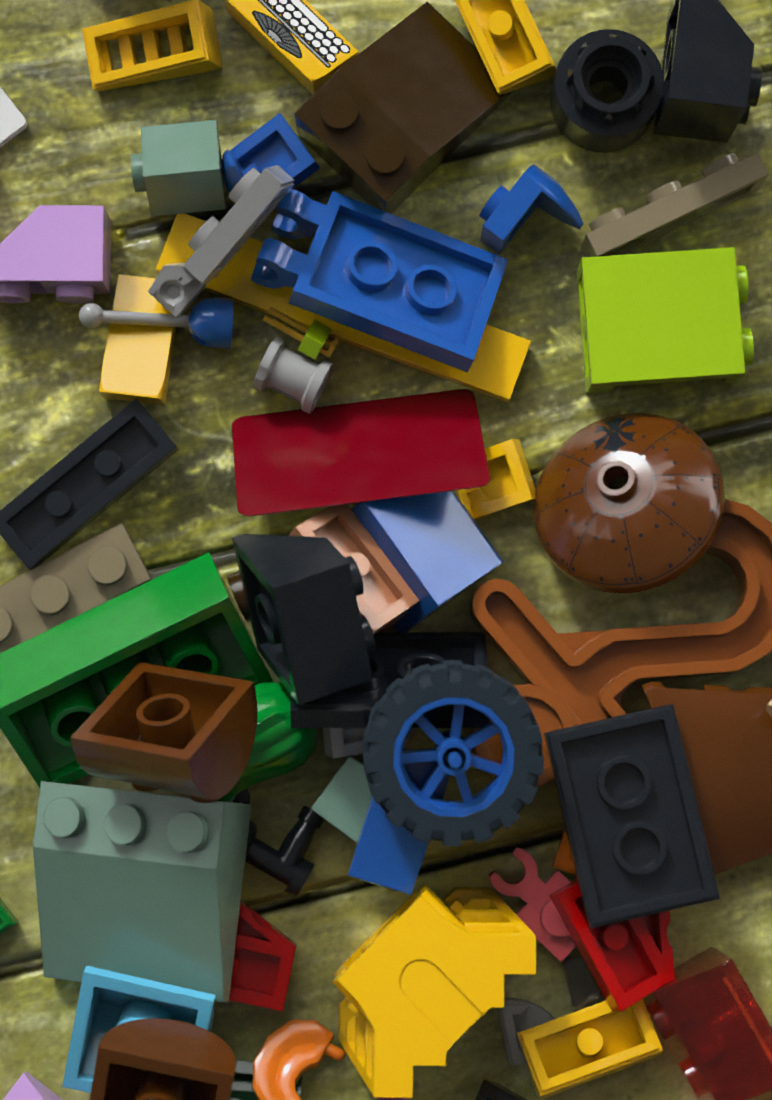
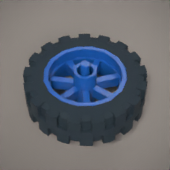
M448 660L443 661L444 664L430 666V664L421 665L413 669V673L405 676L403 679L399 677L386 689V694L380 701L375 703L369 715V722L363 737V764L372 797L382 807L386 817L398 828L402 826L411 831L412 836L421 841L429 843L430 839L442 841L443 846H462V841L475 839L476 843L494 837L493 831L498 830L502 826L507 829L520 818L519 811L525 804L530 805L538 790L536 784L539 775L543 773V740L531 708L511 682L494 674L493 670L478 664L473 666L463 664L462 661ZM453 704L451 725L448 731L441 733L423 715L433 708ZM465 706L480 711L492 721L467 737L461 734ZM414 722L435 742L434 748L403 751L405 737ZM499 733L502 743L501 763L470 752V749ZM437 761V766L421 789L410 779L404 764ZM470 766L495 774V777L486 787L477 794H471L465 771ZM448 774L455 776L462 799H439L433 797L432 794L444 776Z

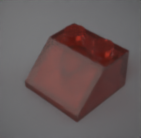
M710 947L674 968L675 979L652 992L651 995L654 1001L647 1004L646 1008L664 1041L675 1035L687 1058L677 1064L696 1097L699 1098L708 1093L712 1100H747L772 1091V1028L733 960L714 947Z

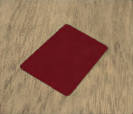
M468 389L315 407L311 414L298 409L243 416L235 419L232 423L237 509L244 516L478 488L485 486L490 481L475 395Z

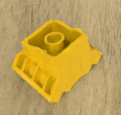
M424 884L333 975L335 979L332 983L345 996L339 1003L338 1040L373 1097L413 1098V1065L446 1066V1052L490 1008H504V974H536V935L491 887H455L441 900Z

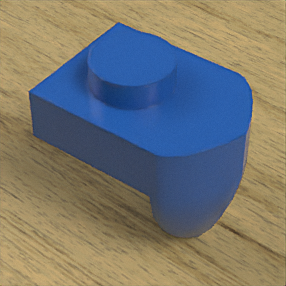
M281 113L277 114L231 150H225L221 162L223 180L229 193L252 168H255L261 174L265 168L275 165L280 166L294 179L293 183L295 185L291 189L320 169L317 162Z
M533 164L522 174L510 191L501 185L487 201L479 214L486 221L482 227L480 240L498 254H501L537 206L561 222L579 230L583 225V221L576 206L561 185L553 177Z

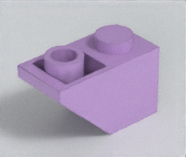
M40 205L0 243V302L27 303L31 301V294H56V300L59 302L83 304L93 302L94 294H110L111 219L104 206Z

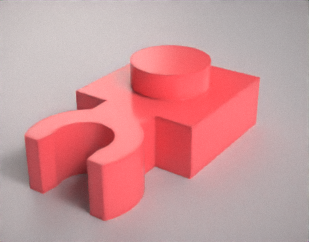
M515 847L511 853L524 866L522 878L517 882L509 883L504 881L495 871H492L488 875L489 880L501 894L510 897L519 896L525 901L515 913L536 935V939L562 962L576 947V944L549 895L571 882L557 869L543 882L537 876L538 869L534 858L524 849Z

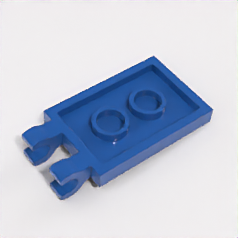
M291 189L278 205L277 215L271 230L277 235L288 239L314 238L308 254L293 250L278 240L265 238L256 259L257 264L251 280L267 288L292 287L294 289L289 304L468 373L476 356L508 259L332 191L327 205L310 199L299 191Z

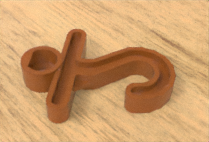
M725 499L724 513L719 530L712 544L705 552L718 556L730 565L737 578L739 593L736 605L727 618L720 622L557 633L519 588L510 581L492 579L481 584L474 593L470 603L471 617L477 627L526 682V684L514 686L531 708L542 734L544 768L542 775H539L536 786H541L554 779L543 733L625 715L626 712L621 706L622 696L634 681L730 674L745 668L771 652V522L749 505ZM471 728L470 734H472L480 728ZM499 733L472 748V753L501 763L502 743ZM484 771L490 777H495V774Z

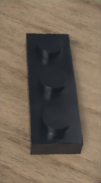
M134 399L0 510V535L27 568L32 570L47 560L179 449L141 403Z

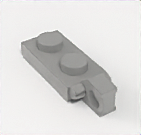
M278 165L265 168L261 174L255 168L248 171L228 196L235 202V205L220 222L212 216L200 227L188 243V246L195 251L185 263H169L164 265L150 287L149 294L175 317L182 315L208 283L219 275L295 185L293 183L294 179Z

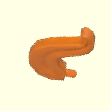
M289 1020L270 1034L253 1060L252 1089L257 1099L302 1100L296 1092V1084L301 1076L309 1070L318 1068L325 1055L336 1061H342L345 1058V1051L331 1044L334 1034L317 1020Z

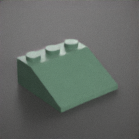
M41 781L33 840V856L44 977L82 982L84 969L86 966L214 994L216 995L215 1001L229 1002L252 804L225 801L198 803L189 797Z

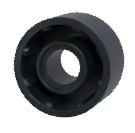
M604 29L590 32L578 38L563 53L558 63L551 89L550 106L557 127L573 144L592 152H615L634 144L648 130L662 99L664 77L660 62L653 50L644 41L628 32ZM599 81H609L620 89L622 98L613 103L602 102L592 94L590 86Z

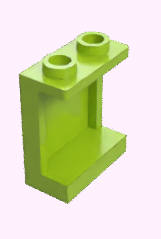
M735 247L581 258L576 274L586 394L611 392L614 386L711 379H723V383H736L745 374V366L753 364L754 344L750 327L742 328L740 303H747L748 275L745 265L736 266Z

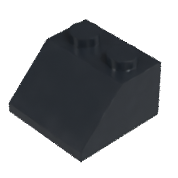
M673 0L667 15L661 65L664 89L662 99L656 111L653 134L727 143L737 125L746 124L750 106L756 107L762 83V68L752 67L754 43L719 0Z
M242 534L232 537L257 650L297 704L301 705L372 680L368 654L375 652L376 645L369 622L363 614L359 613L356 596L364 593V586L355 560L351 556L344 558L325 537Z

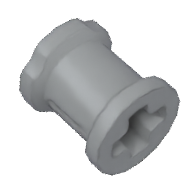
M276 336L259 365L253 381V388L261 392L266 388L274 390L301 403V411L311 414L324 392L334 363L327 359L318 363L286 348V341Z

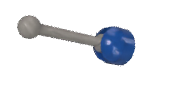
M215 297L202 299L191 309L188 315H180L178 317H175L173 314L102 310L99 305L88 303L80 309L79 320L83 326L91 329L97 328L102 323L185 327L200 345L209 348L230 349L233 330V299Z

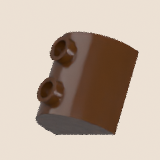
M139 662L70 737L77 762L90 775L128 782L138 791L148 792L163 789L188 794L191 800L198 803L216 801L226 795L236 785L250 758L257 727L255 685L253 681Z
M159 1018L128 1021L110 1029L103 1036L99 1044L90 1100H230L236 1070L235 1054L220 1037L190 1023Z

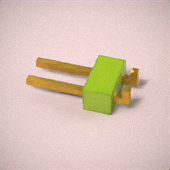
M270 307L268 313L304 332L306 335L300 334L268 315H265L263 321L299 340L301 344L297 350L313 359H316L319 352L330 358L340 340V337L337 335L333 341L328 339L332 329L316 320L313 321L309 328L273 307ZM323 345L329 346V349L323 347Z

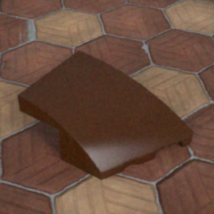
M661 682L643 684L642 688L650 709L669 704L674 705L714 875L772 854V718L765 710L768 703L772 700V688L749 687L744 690H733L726 685L704 684L703 690L665 688Z

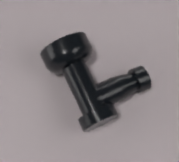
M306 806L302 807L297 816L299 820L288 832L279 850L257 839L256 824L252 820H250L245 862L287 885L284 892L295 898L315 865L303 857L310 847L315 830H319L325 820Z

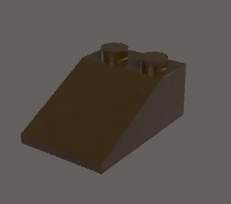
M427 1L342 66L294 113L297 135L371 206L392 214L514 91L498 95L477 48Z

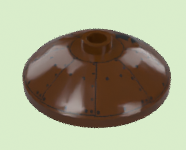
M627 413L615 415L582 428L555 451L543 469L537 483L536 499L533 505L534 523L545 552L560 571L570 579L583 586L602 592H642L676 579L689 570L705 554L712 544L723 518L725 506L724 482L717 461L709 447L695 432L685 425L667 417L654 414ZM620 477L628 478L626 485L617 490L609 489L611 482Z

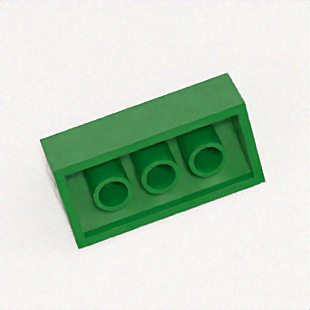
M209 552L0 653V729L39 788L41 781L69 784L88 775L77 762L70 737L139 662L253 681L254 685L273 682L244 619Z

